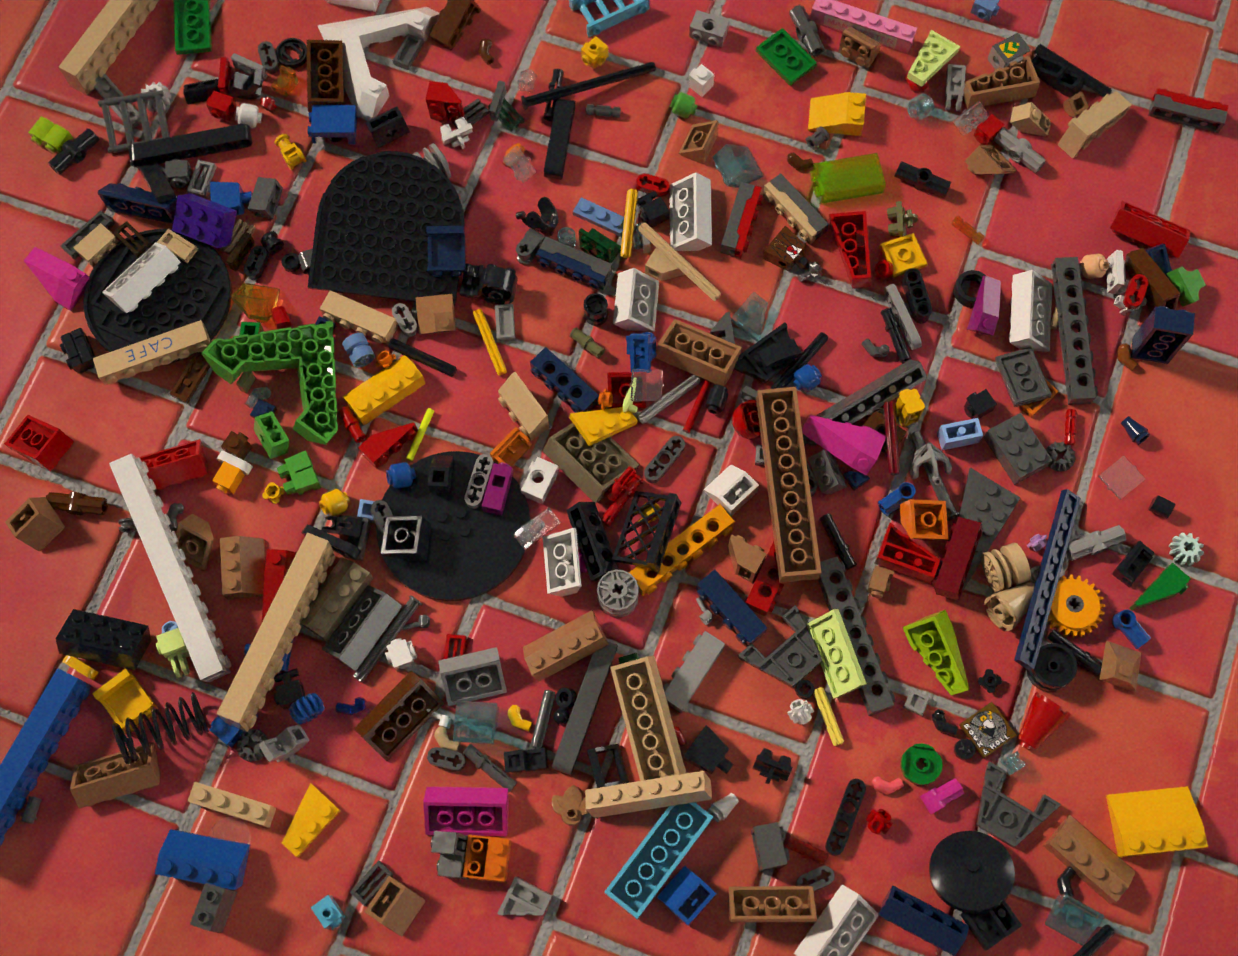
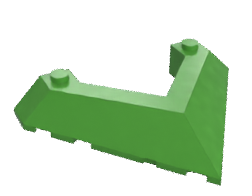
M327 321L325 324L319 325L308 324L298 328L289 327L264 331L255 335L233 336V338L224 340L222 338L214 339L202 352L203 357L214 372L231 385L242 372L297 368L303 413L296 419L293 430L308 441L324 445L338 431L333 321Z

